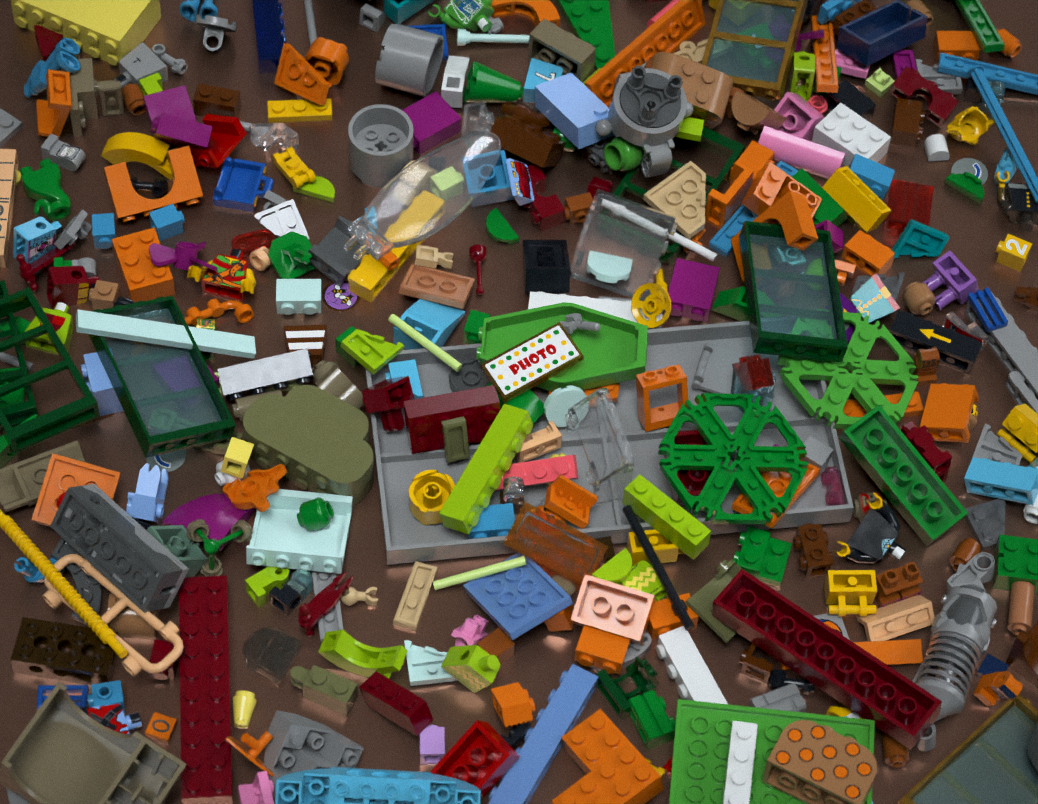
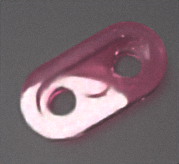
M826 467L825 472L821 473L822 485L826 486L827 489L825 494L826 505H843V493L837 467Z

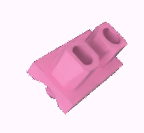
M474 615L473 619H465L463 626L455 628L451 634L453 637H458L455 646L477 645L479 641L489 635L484 632L489 621L479 615Z

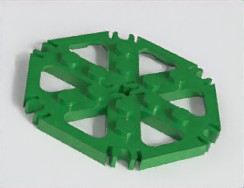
M702 393L701 396L696 395L695 402L697 405L691 404L689 400L686 401L685 405L684 403L682 404L658 447V455L667 456V459H660L659 461L661 472L689 512L696 505L694 510L695 516L701 510L707 513L706 522L710 520L712 515L715 516L711 522L714 524H766V522H771L773 518L770 512L776 513L779 518L782 513H785L808 469V462L799 460L800 457H806V446L776 405L771 412L769 411L772 406L770 401L766 407L760 406V396L756 397L754 403H752L751 401L755 394ZM736 406L743 409L744 415L733 435L713 409L714 407ZM691 422L708 445L675 444L674 439L682 424ZM766 424H773L786 440L788 447L754 446L764 426ZM738 450L736 460L728 466L730 457ZM679 470H713L698 496L690 495L677 477ZM758 471L787 472L791 476V481L783 496L776 497ZM734 482L753 507L752 513L727 514L722 511L721 505Z

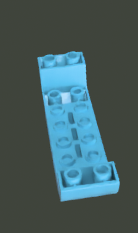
M332 767L294 772L276 780L275 804H480L481 790L468 782L432 774V772Z

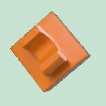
M835 260L838 285L844 286L846 277L853 279L856 265Z

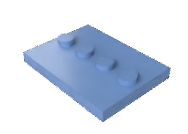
M523 550L504 561L525 556L527 565L474 579L463 585L465 592L511 640H514L573 604L571 597Z

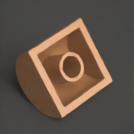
M737 90L733 96L731 104L732 113L738 121L737 125L746 131L756 135L758 131L762 132L764 126L777 130L786 120V117L748 94Z
M111 592L107 611L119 601ZM128 606L107 624L113 631L118 632L119 637L156 639L157 630ZM160 609L150 611L159 619Z

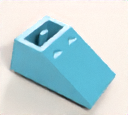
M419 299L403 313L400 319L438 347H443L465 315V311L456 307ZM393 327V343L397 344L400 342L404 344V348L407 350L424 348L399 328Z

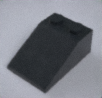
M523 240L525 292L541 291L552 292L553 294L570 292V263L566 240Z

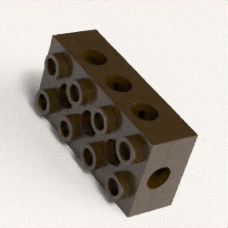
M23 617L11 656V664L16 674L91 685L111 682L118 655L108 644H104L90 627Z

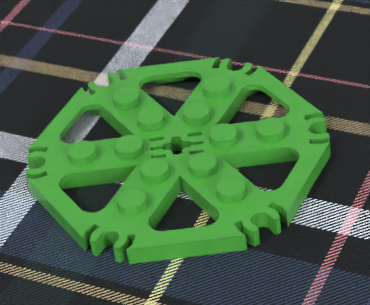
M814 310V312L829 313L828 311ZM843 312L844 321L851 322L855 326V330L848 343L842 363L787 356L778 357V365L785 366L779 372V375H782L781 379L812 418L818 412L816 420L819 421L821 417H826L828 419V427L835 421L833 429H847L862 418L849 417L843 412L850 393L854 395L867 413L880 405L892 421L897 424L902 419L919 382L917 381L918 375L910 374L914 373L916 369L912 358L884 324L878 330L880 322L877 320L875 325L869 324L868 315L861 321L863 313ZM797 319L790 333L793 335L804 334L805 336L833 339L832 332L827 326V321ZM878 338L885 340L898 356V360L867 359L875 340ZM799 379L830 382L822 399L817 400L809 394ZM875 384L904 386V392L899 403H890Z

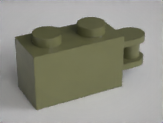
M313 665L311 670L301 666H294L290 670L291 683L303 690V698L346 717L348 716L358 697L357 683L316 665Z

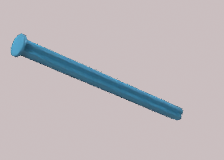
M975 65L968 70L967 75L974 81L1035 202L1038 203V177L983 73V66Z

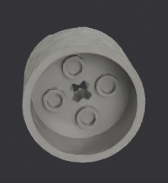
M391 24L381 44L383 48L375 71L376 83L427 97L435 85L444 51V37L401 24Z
M385 104L367 106L359 110L350 120L348 126L349 167L351 172L362 180V183L379 188L394 186V183L400 180L397 177L401 170L413 160V124L409 116L397 107Z

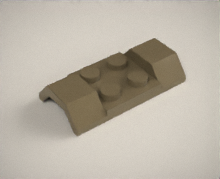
M78 440L1 468L0 504L3 510L8 512L26 504L31 506L37 503L52 453L86 463Z

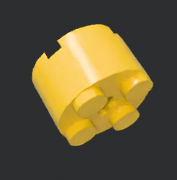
M425 470L413 478L409 487V508L412 515L421 524L442 523L439 512L455 487L452 478L447 474L444 475L437 472V470Z

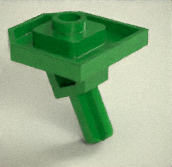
M291 231L272 240L268 257L280 279H297L316 269L310 264L309 259L312 255L308 251L312 245L305 235Z

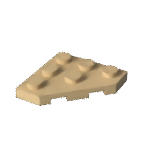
M690 161L644 194L643 200L687 239L692 238L705 227L706 173Z

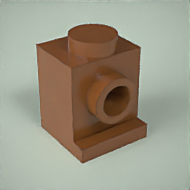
M590 192L565 198V220H568L569 224L582 223L586 220L596 222L597 207Z

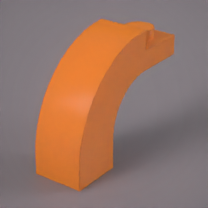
M492 0L491 5L494 12L491 16L493 19L520 15L529 18L536 27L543 19L560 27L558 11L549 0Z

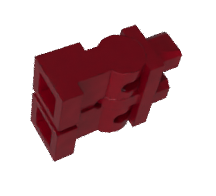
M913 421L904 424L901 427V432L942 482H946L948 469L952 461L950 453L948 451L942 453L933 443V436L928 432L929 429L925 425L918 428Z

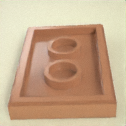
M412 263L400 285L399 294L464 309L474 287L475 279Z

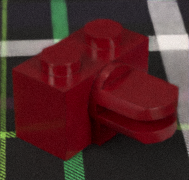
M409 376L386 379L361 391L367 413H380L384 431H400L404 428L405 422L401 408L404 407L403 401L414 398Z

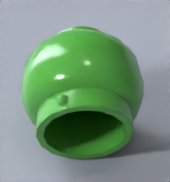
M615 137L611 143L605 146L604 158L611 169L629 171L637 168L641 163L644 149L642 146L634 145L622 137Z

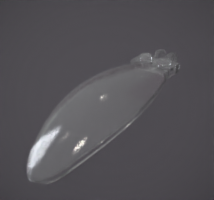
M488 131L474 132L427 153L405 167L379 191L368 206L365 214L348 225L346 231L352 237L343 245V248L348 251L359 243L362 247L355 251L353 258L358 260L368 252L377 261L389 253L392 248L419 242L444 229L464 212L484 186L499 158L501 151L500 138Z

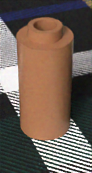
M1025 581L1014 582L1011 585L1007 628L1016 636L1021 631L1026 634L1032 628L1035 587L1033 584Z

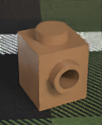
M97 280L95 287L91 288L89 292V301L92 302L93 310L112 308L117 298L120 297L118 283Z

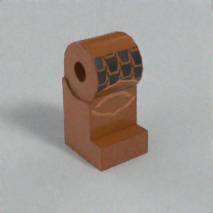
M937 347L917 349L913 359L916 369L912 373L913 375H918L917 381L919 382L917 387L936 384V371L940 365Z

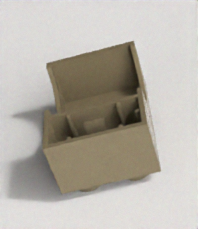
M58 682L0 763V784L31 804H163L179 781L187 764L136 731L133 734H123L101 725L84 713L68 695L67 687Z

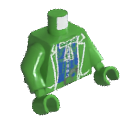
M451 0L443 8L444 13L437 4H433V6L438 8V13L432 14L430 11L428 13L432 17L438 16L440 21L452 29L477 31L480 28L483 32H486L492 27V23L488 18L493 14L494 9L491 5L492 0Z

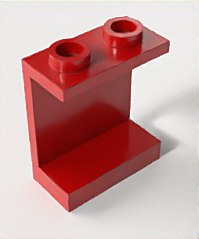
M206 114L202 121L206 125L213 126L206 149L190 147L194 165L218 168L247 133L238 117Z

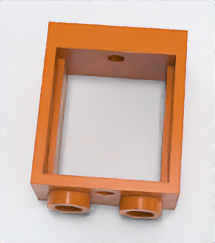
M678 364L636 375L638 419L645 432L670 426L682 404L684 403L685 405L688 400L687 376ZM677 384L678 402L650 408L649 391Z

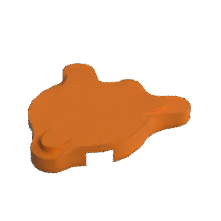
M278 464L267 470L246 472L248 477L242 481H239L237 478L232 483H226L223 487V493L237 509L256 508L259 512H264L270 507L267 497L279 490L278 481L287 473V469L283 464Z

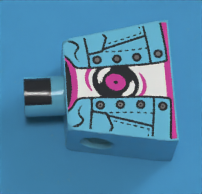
M37 217L14 228L13 257L16 259L18 254H23L26 263L31 264L55 248L56 236L63 232L61 224L58 221L50 224L43 217Z

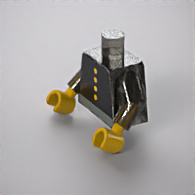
M1007 170L1004 172V180L1000 178V172H996L994 179L999 183V186H997L998 207L1008 216L1010 223L1021 224L1023 232H1031L1034 229V225H1038V203L1035 202L1027 184L1006 183L1005 186V182L1010 178L1009 172Z

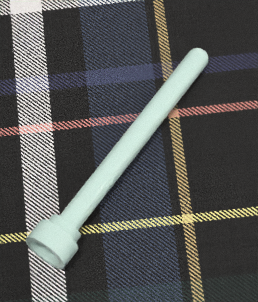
M457 29V46H466L470 42L529 43V35L473 34L470 31H466V29Z

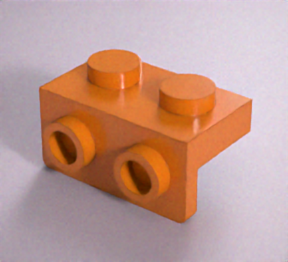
M559 475L547 487L544 507L568 520L571 524L584 529L589 522L590 508L598 501V496L563 475Z

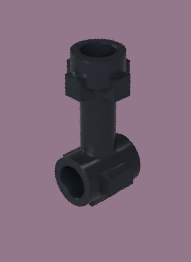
M137 177L130 178L136 192L138 190L151 191L154 196L161 197L168 190L167 180L163 177L156 178L155 182L138 181Z
M773 670L769 678L771 691L791 683H795L798 689H803V694L814 693L815 691L814 684L805 678H787L784 670Z

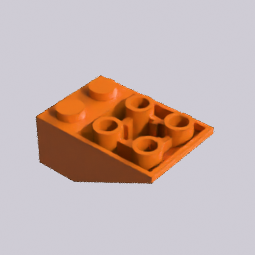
M769 162L758 171L741 204L759 216L791 190L806 196L813 218L822 198L772 162Z

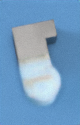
M968 77L964 101L985 104L974 81ZM988 81L999 104H1002L1005 96L1004 83Z
M305 570L294 571L291 580L281 590L275 586L269 592L270 603L288 616L312 591L311 573Z

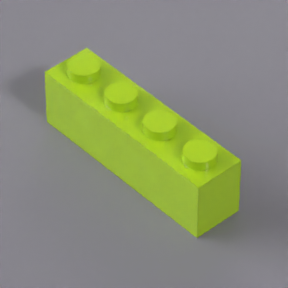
M639 474L624 488L622 503L625 506L631 505L636 515L694 560L709 545L711 530Z

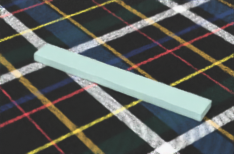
M79 309L75 314L76 332L185 349H192L193 346L183 325ZM188 326L200 351L252 359L256 355L254 336Z

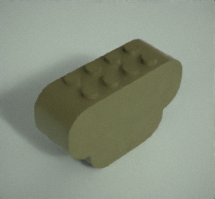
M301 385L290 390L285 397L277 394L263 395L257 398L246 410L243 416L244 440L254 444L250 458L257 462L260 467L270 469L278 464H283L287 469V473L282 479H288L294 482L300 489L310 492L353 496V506L364 500L372 489L374 466L373 451L369 445V422L366 415L358 408L316 386Z

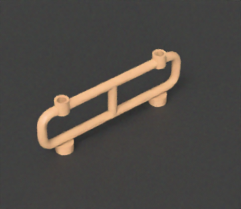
M68 554L54 564L59 572L68 564H77L84 573L92 576L119 599L115 605L101 616V620H104L105 624L112 621L128 606L155 628L165 640L173 643V650L159 663L153 664L116 634L115 638L128 651L127 657L121 664L129 674L135 677L142 669L148 673L162 672L182 654L184 648L183 641L177 635L180 630L172 621L164 624L151 612L144 613L83 556ZM44 577V583L48 589L42 595L45 602L54 610L62 602L73 610L72 606L61 596V593H58L57 589Z

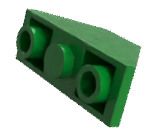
M745 287L720 291L712 311L739 321H749ZM757 292L758 305L775 307L763 293ZM759 313L760 320L781 318L778 315Z

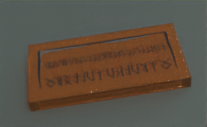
M524 502L502 543L580 586L585 574L592 576L597 570L608 549L607 545L527 502Z

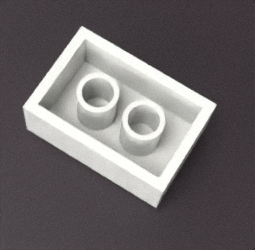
M842 103L836 106L815 126L812 142L845 153L843 165L848 167L855 153L878 162L888 152L891 136Z

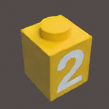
M1008 234L1005 241L1000 240L995 252L998 253L996 262L1021 272L1029 256L1032 243Z

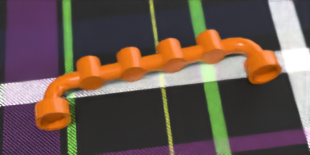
M211 299L207 303V309L199 311L197 307L189 308L186 312L187 317H184L187 325L192 324L196 326L197 319H206L211 316L220 317L224 311L235 309L234 315L240 323H246L254 317V312L250 305L242 304L236 300L220 303L218 299ZM134 341L133 350L131 351L132 358L151 354L148 348L143 345L145 342Z

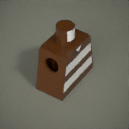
M327 325L284 326V342L287 353L307 348L313 369L316 364L324 360L327 343Z

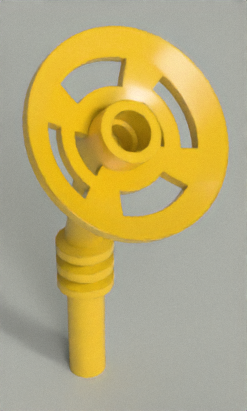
M661 268L655 270L656 283L641 285L635 291L631 301L634 318L639 324L646 325L648 328H656L663 325L671 313V299L668 294L667 283L664 280V271ZM649 289L651 294L644 301L640 300L641 295ZM640 308L644 315L649 318L648 321L641 315ZM665 310V315L657 321L656 316H659Z

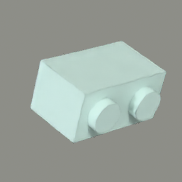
M276 279L277 314H321V279Z

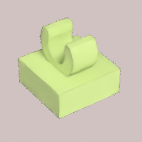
M879 68L866 79L865 86L881 97L890 90L895 80Z

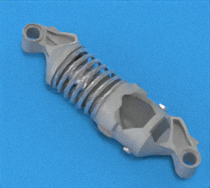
M987 552L978 553L965 565L959 563L956 574L947 580V595H943L941 599L942 609L939 614L935 615L930 629L931 640L928 645L929 649L926 651V657L923 660L924 664L921 665V672H919L915 684L942 701L940 714L934 722L946 716L962 712L980 657L986 653L991 639L990 628H993L996 624V619H994L998 608L996 601L986 592L983 583L991 581L994 577L995 560ZM926 673H931L935 675V677H930ZM934 723L924 733L930 736L921 737L916 743L917 749L930 751L935 747L936 727Z

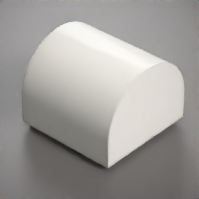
M935 134L926 138L924 148L928 162L949 160L950 155L946 139L943 135Z

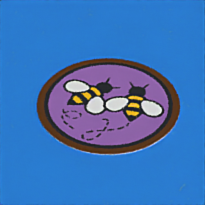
M346 280L341 286L331 282L322 291L324 305L336 312L349 311L356 307L360 301L358 295L349 291V281Z

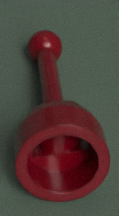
M477 244L469 248V256L476 263L478 287L476 288V294L482 295L484 294V288L482 287L481 262L486 259L487 248L484 245Z

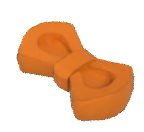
M704 228L697 233L691 241L702 246L703 244L699 240L705 234L706 229ZM684 246L682 248L683 251L686 253H689L691 251L690 249Z

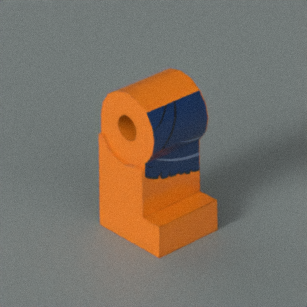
M1009 671L982 675L974 695L987 707L995 705L997 700L1005 698L1008 700L1014 699L1021 692L1023 684L1017 681Z

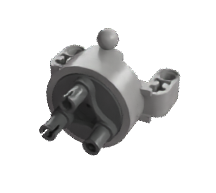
M635 66L632 72L618 74L608 112V120H599L596 123L595 129L600 136H607L613 132L616 137H622L634 145L642 146L644 149L641 161L644 176L649 178L668 173L672 163L671 148L675 147L672 139L678 133L683 119L693 113V105L687 101L686 94L682 88L683 81H681L682 78L680 76H671L661 70Z

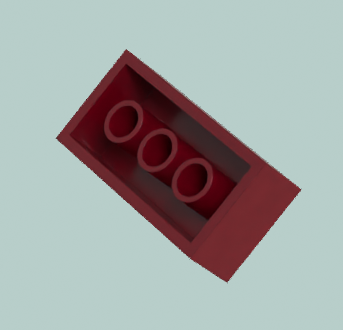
M491 385L403 401L406 433L411 453L416 454L443 449L441 421L462 416L466 420L468 444L481 442L500 411V401L495 386Z

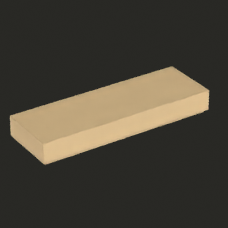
M415 561L396 611L393 625L416 631L433 581L438 572V567Z

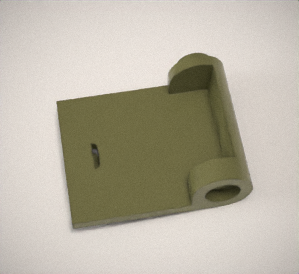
M725 559L716 568L718 571L716 576L685 603L727 643L737 632L712 616L713 601L742 568L733 560L728 562Z

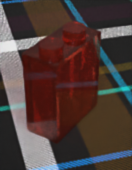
M892 179L886 204L892 211L884 219L882 232L900 236L910 219L929 226L934 186Z

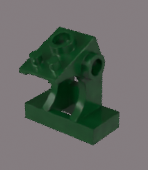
M637 656L635 662L627 666V673L618 678H611L605 669L596 673V676H598V690L621 721L630 716L631 705L628 702L630 698L642 695L650 690L656 691V686L659 685L655 679V676L658 674L646 658L640 660ZM633 682L636 689L625 693L621 687Z

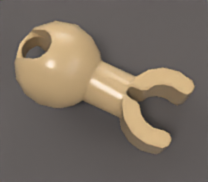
M349 587V590L346 589L340 599L345 605L349 606L354 605L357 601H365L370 606H376L378 598H371L369 595H375L377 588L370 587L366 592L357 591L354 587Z

